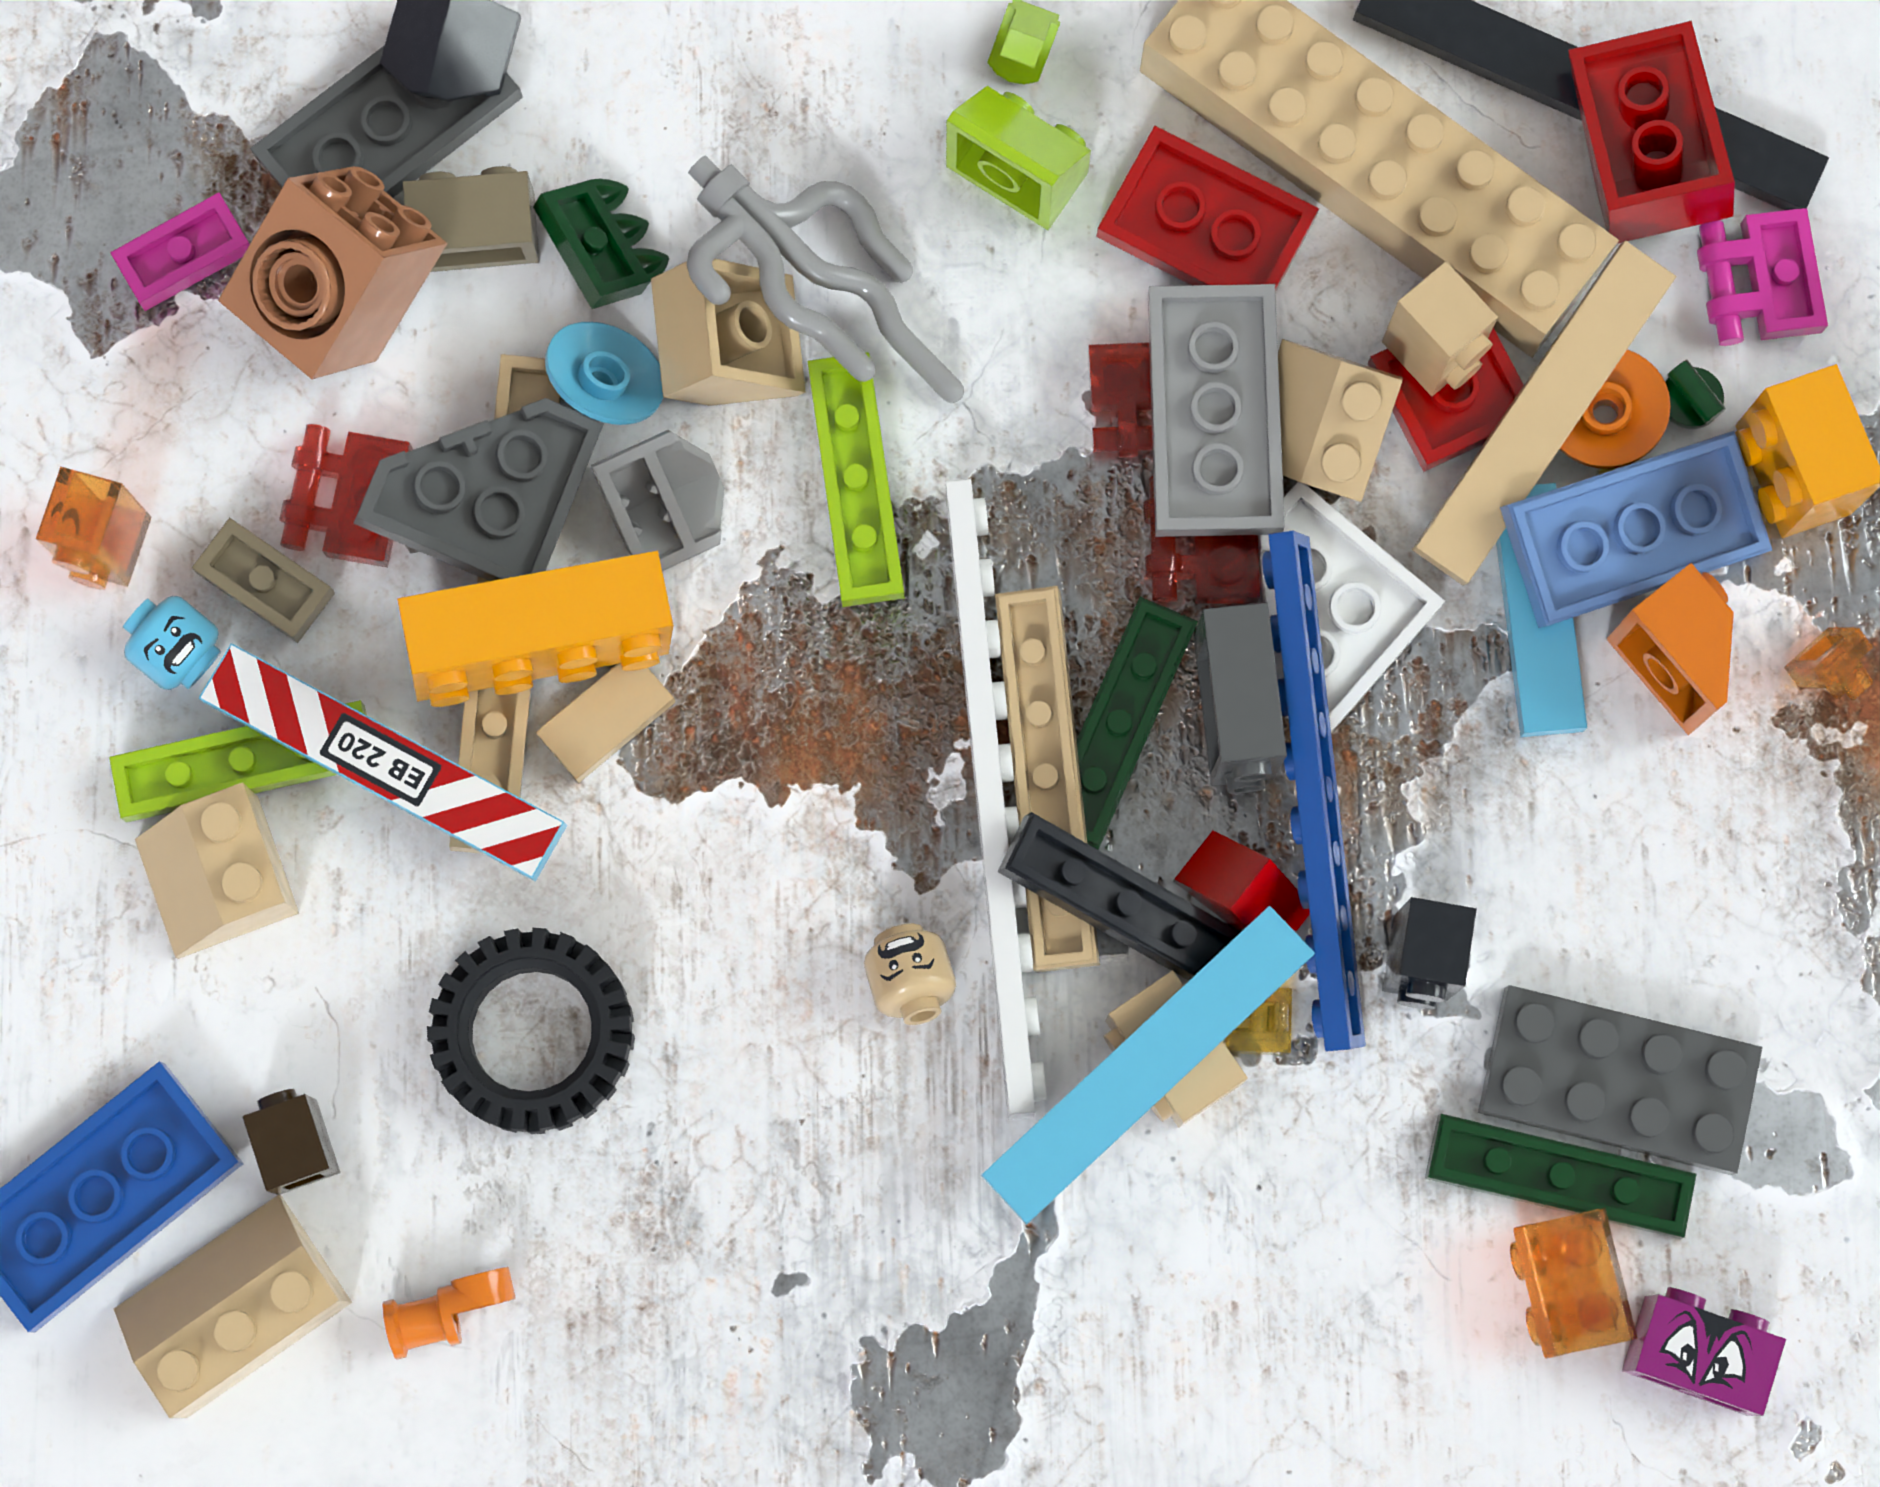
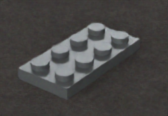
M383 46L250 149L254 157L281 189L287 179L291 177L355 166L375 174L385 186L384 191L394 198L403 191V181L417 180L421 175L437 165L522 99L521 89L506 72L501 93L495 96L482 94L444 101L413 94L381 67L380 59Z
M1508 985L1504 988L1478 1113L1734 1175L1738 1174L1763 1047Z

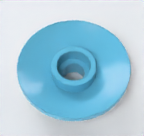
M578 322L559 330L549 343L545 354V367L549 380L557 393L580 413L604 423L628 425L649 418L660 406L663 400L660 364L653 353L628 332L604 323Z

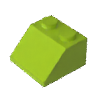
M986 86L953 110L946 120V167L1049 231L1088 174L1091 150L1086 147L1084 139L1071 128L1062 124H1056L1053 127L1035 116L1033 108L1018 95L1011 92H1005L1002 95Z

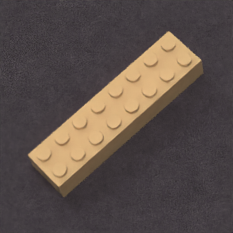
M1178 0L1144 42L1140 72L1423 279L1447 261L1498 316L1494 325L1495 331L1531 358L1534 357L1605 266L1619 242L1616 237L1287 0Z

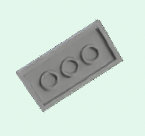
M1275 284L1149 286L1148 322L1155 537L1268 535L1283 532L1285 524Z

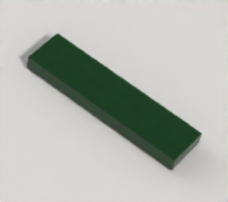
M1140 597L1076 741L1087 844L1097 850L1100 849L1198 623L1195 619L1143 597Z
M1439 1114L1437 1116L1425 1179L1682 1239L1685 1238L1697 1174L1450 1115Z

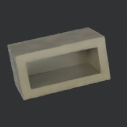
M495 166L484 169L481 175L456 177L449 172L437 171L425 173L419 177V180L403 181L404 206L411 207L426 216L431 222V230L448 243L431 272L539 263L536 212L533 209L535 194L527 171L518 172L512 167Z

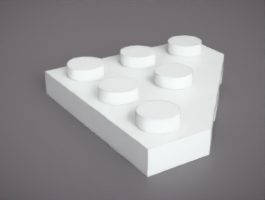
M1297 482L1284 497L1285 528L1283 532L1294 530L1310 537L1332 733L1438 612L1445 600L1306 484ZM1257 535L1263 603H1268L1269 616L1271 617V615L1277 614L1274 589H1268L1262 567L1263 553L1270 551L1269 536ZM1274 651L1278 680L1284 678L1282 655Z

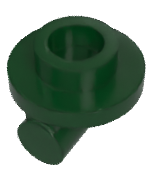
M1685 360L1667 374L1668 379L1665 383L1669 391L1671 405L1669 420L1675 425L1686 429L1703 428L1712 423L1726 410L1723 405V388L1719 380L1709 371L1693 367L1688 360Z

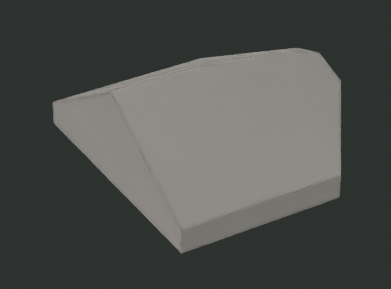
M666 430L591 465L609 514L630 555L658 550L661 568L664 571L720 545V525L725 488L712 458L707 452L670 430Z

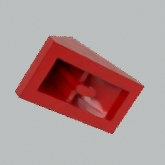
M1212 830L1173 880V882L1227 924L1241 932L1269 906L1295 932L1310 915V910L1303 909L1300 903L1298 889L1270 858Z

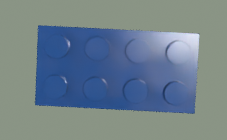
M160 1061L0 1188V1297L27 1332L36 1333L244 1164L165 1063Z

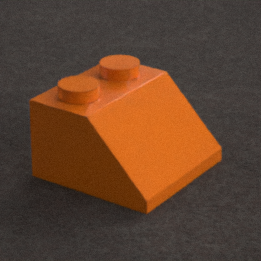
M1692 563L1633 608L1606 639L1688 736L1727 703L1734 612L1726 604L1728 596L1722 585L1709 573H1700Z

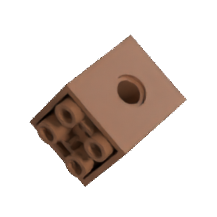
M353 166L288 178L218 299L223 306L310 379H316L377 361L448 244L431 230V222L426 216L411 207L398 203L384 191L385 186L375 174L361 167Z

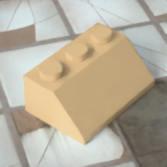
M277 1195L115 1307L114 1312L133 1363L168 1417L188 1418L349 1306L352 1301L283 1197Z

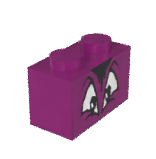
M1673 1287L1667 1288L1665 1296L1660 1294L1645 1296L1622 1372L1746 1416H1764L1786 1342L1785 1338L1767 1332L1770 1322L1753 1314L1734 1309L1730 1310L1728 1318L1704 1310L1705 1298Z

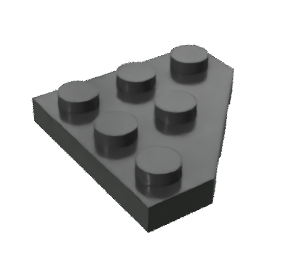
M544 398L523 406L519 411L489 422L488 420L442 436L438 441L406 453L402 451L383 458L379 461L353 524L488 581L546 571L604 423Z

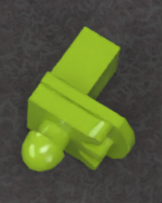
M1022 0L1009 2L987 61L989 66L998 76L1008 82L1023 85L1039 82L1061 23L1058 21L1060 15Z

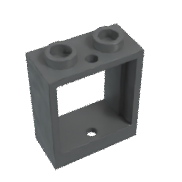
M1268 603L1203 609L1193 641L1211 786L1227 785L1228 793L1233 794L1260 791L1266 788L1265 781L1274 780L1287 756Z

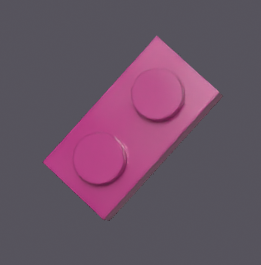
M218 192L113 250L110 254L144 311H147L242 258L250 244L221 194Z

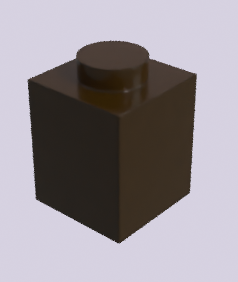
M287 1089L259 1099L257 1101L259 1110L242 1116L267 1192L281 1195L341 1173L316 1099L306 1094L297 1096L295 1089Z

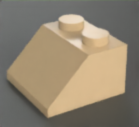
M715 258L712 261L714 270L731 288L730 299L722 305L711 303L697 289L690 279L687 261L651 278L663 398L713 406L795 397L806 393L799 332L788 328L777 319L765 303L759 282V268ZM785 274L786 289L795 300L793 275Z
M1282 339L1278 350L1283 476L1362 502L1403 381L1402 377Z
M243 782L179 806L135 838L171 947L177 959L299 914L259 797Z

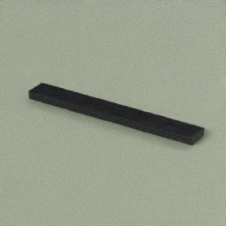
M1472 0L1360 1L1353 21L1582 121L1568 50L1579 47ZM1715 107L1735 181V189L1782 210L1807 208L1829 157Z

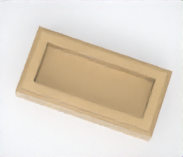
M620 663L542 726L536 734L579 784L675 703V699L649 668L624 671Z

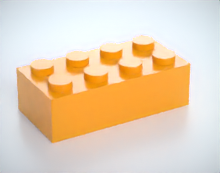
M658 550L397 598L417 702L430 699L431 706L433 707L451 706L465 702L470 698L469 692L494 687L495 694L498 695L523 692L533 687L532 680L558 675L559 682L561 683L578 682L596 676V668L621 663L622 670L635 671L655 666L660 663L659 656L669 654L674 626Z

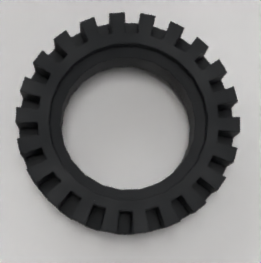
M532 927V932H521L518 928L506 930L503 937L494 940L491 936H488L477 942L480 947L471 954L464 951L455 960L459 965L451 975L445 972L438 985L442 990L438 999L432 998L429 1013L433 1015L432 1026H427V1041L432 1044L433 1054L430 1055L434 1069L439 1072L442 1078L441 1083L447 1092L463 1108L484 1122L514 1133L521 1131L530 1134H545L546 1130L551 1129L561 1131L572 1127V1122L582 1117L585 1119L589 1118L597 1112L596 1107L604 1099L609 1101L617 1091L615 1085L621 1076L625 1077L630 1065L627 1061L629 1052L634 1049L635 1036L632 1033V1022H634L632 1008L629 1005L627 993L608 963L587 944L583 945L576 941L574 937L560 932V935L550 933L546 928ZM532 972L552 974L574 986L588 1006L591 1018V1040L586 1055L577 1069L556 1085L534 1091L510 1089L494 1081L485 1072L477 1059L473 1044V1023L478 1008L487 994L506 979L518 974Z

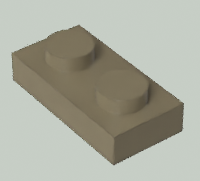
M230 517L192 566L196 574L296 643L301 640L335 594L329 585Z

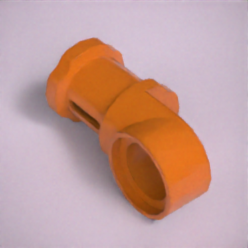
M509 1267L452 1280L451 1285L439 1287L437 1294L429 1298L405 1304H397L394 1299L383 1301L384 1324L394 1358L396 1360L406 1358L408 1350L447 1340L451 1346L461 1344L462 1336L458 1317L459 1313L516 1299Z

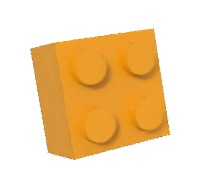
M1837 364L1765 388L1735 425L1737 429L1735 434L1745 466H1752L1761 487L1758 490V501L1761 511L1770 524H1776L1782 539L1853 514L1880 487V465Z

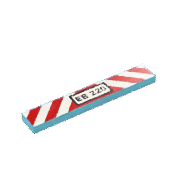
M232 643L199 696V699L210 707L535 882L567 827L564 821Z

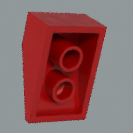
M1692 20L1568 50L1594 182L1606 231L1619 240L1618 243H1623L1625 240H1636L1733 217L1735 181Z

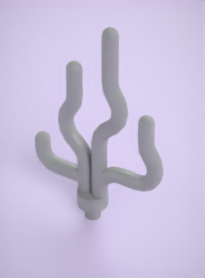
M705 155L690 168L688 174L703 188L697 197V201L714 218L718 217L721 222L694 243L689 250L687 259L690 279L711 303L715 305L725 304L731 296V288L714 270L712 261L739 239L757 259L759 282L763 298L774 316L788 328L818 341L856 380L865 382L872 379L875 374V365L853 340L828 317L801 306L788 293L785 285L782 255L801 275L813 284L831 290L847 291L858 295L866 301L873 311L880 333L890 346L943 400L949 403L961 400L964 394L962 383L905 325L895 299L885 285L865 271L825 262L791 229L808 220L822 207L835 206L840 208L852 220L859 242L869 256L894 281L900 283L908 281L913 274L911 263L883 234L874 209L862 194L851 186L837 181H820L809 186L787 203H773L758 195L749 186L750 182L732 164L721 171Z

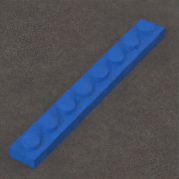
M1292 530L1268 534L1270 551L1263 553L1262 567L1268 589H1274L1277 614L1271 615L1270 624L1274 651L1282 655L1284 678L1278 679L1282 716H1288L1291 742L1285 743L1287 756L1284 760V766L1288 779L1290 781L1295 780L1298 801V806H1293L1291 809L1290 823L1295 843L1297 845L1302 844L1305 870H1301L1298 873V895L1303 909L1310 910L1312 935L1306 936L1305 943L1315 952L1314 956L1306 962L1309 972L1317 974L1319 999L1313 1000L1312 1023L1317 1038H1324L1325 1052L1365 1047L1366 1043L1310 537Z

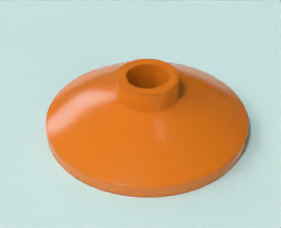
M1626 350L1559 450L1580 464L1602 469L1623 467L1645 457L1663 437L1670 417L1669 391L1659 371L1641 355ZM1600 406H1610L1616 411L1617 417L1610 423H1601L1596 420L1593 412Z

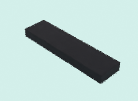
M1033 812L1023 817L997 871L1171 971L1173 970L1176 974L1187 980L1193 978L1241 933V931Z

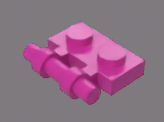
M1807 208L1746 215L1740 223L1743 237L1740 240L1727 241L1723 221L1718 220L1699 226L1702 247L1697 250L1700 270L1707 272L1711 300L1706 303L1709 323L1716 325L1720 346L1736 345L1744 341L1741 319L1757 317L1761 340L1820 334L1827 328L1828 321ZM1747 264L1752 292L1736 294L1731 267Z

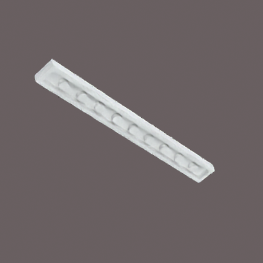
M971 479L946 481V507L1008 1120L1032 1118L1036 1112L1035 1101H1045L1047 1098L1043 1061L1031 1062L1028 1037L1040 1036L1036 997L1024 998L1022 972L1033 971L1030 933H1017L1015 909L1027 908L1026 889L997 872L1019 828L1017 806H1004L1002 783L1014 782L1011 746L1010 744L998 745L996 720L1007 719V705L1004 681L992 682L990 658H1000L1001 648L998 621L985 620L983 597L995 596L991 558L979 559L977 536L988 535L985 497L973 499Z

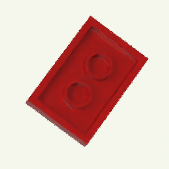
M1154 126L1097 228L1096 237L1192 286L1275 284L1276 293L1312 227L1319 208Z

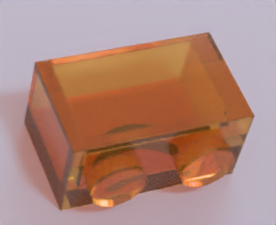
M60 466L35 539L53 555L52 563L70 571L68 578L72 581L100 590H105L107 582L128 587L152 517L122 483Z

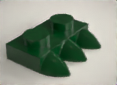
M601 178L541 193L533 205V209L591 309L641 295L649 283H651V278L665 271L670 259L668 255L653 249L631 248L644 237L649 222L631 214H611L612 211L616 210L623 203L629 188L617 181Z

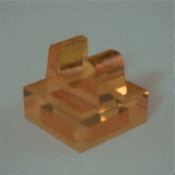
M1828 627L1790 661L1784 669L1798 687L1825 688L1835 699H1840L1846 693L1851 700H1855L1873 684L1871 677L1860 661L1873 646L1860 628Z

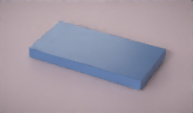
M1735 431L1500 507L1538 628L1546 627L1656 590L1690 563L1700 573L1710 572L1772 551Z

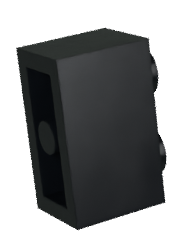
M1411 897L1393 916L1382 991L1398 994L1397 1003L1400 1005L1433 1010L1436 1009V1002H1446L1463 989L1466 985L1477 908Z

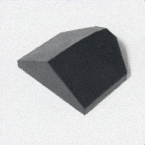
M397 0L381 55L380 65L413 94L444 101L482 94L486 96L499 95L521 22V15L491 0Z

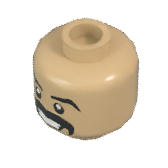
M902 924L886 929L875 937L874 946L865 956L864 969L875 1006L882 1014L888 1017L903 1018L904 1023L907 1025L923 1024L937 1018L942 1012L940 1006L945 1004L955 992L956 979L944 941L936 933L924 930L919 924Z

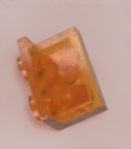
M1605 1208L1514 1227L1513 1232L1516 1241L1510 1244L1511 1262L1520 1281L1525 1280L1531 1302V1306L1526 1309L1527 1328L1533 1343L1536 1346L1542 1347L1545 1359L1638 1339Z

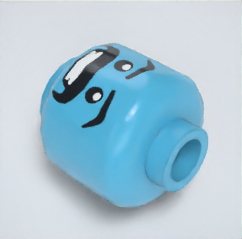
M170 596L157 606L147 598L123 625V628L131 634L125 645V658L164 690H172L180 684L189 690L222 652L215 646L219 635L218 628L179 596Z

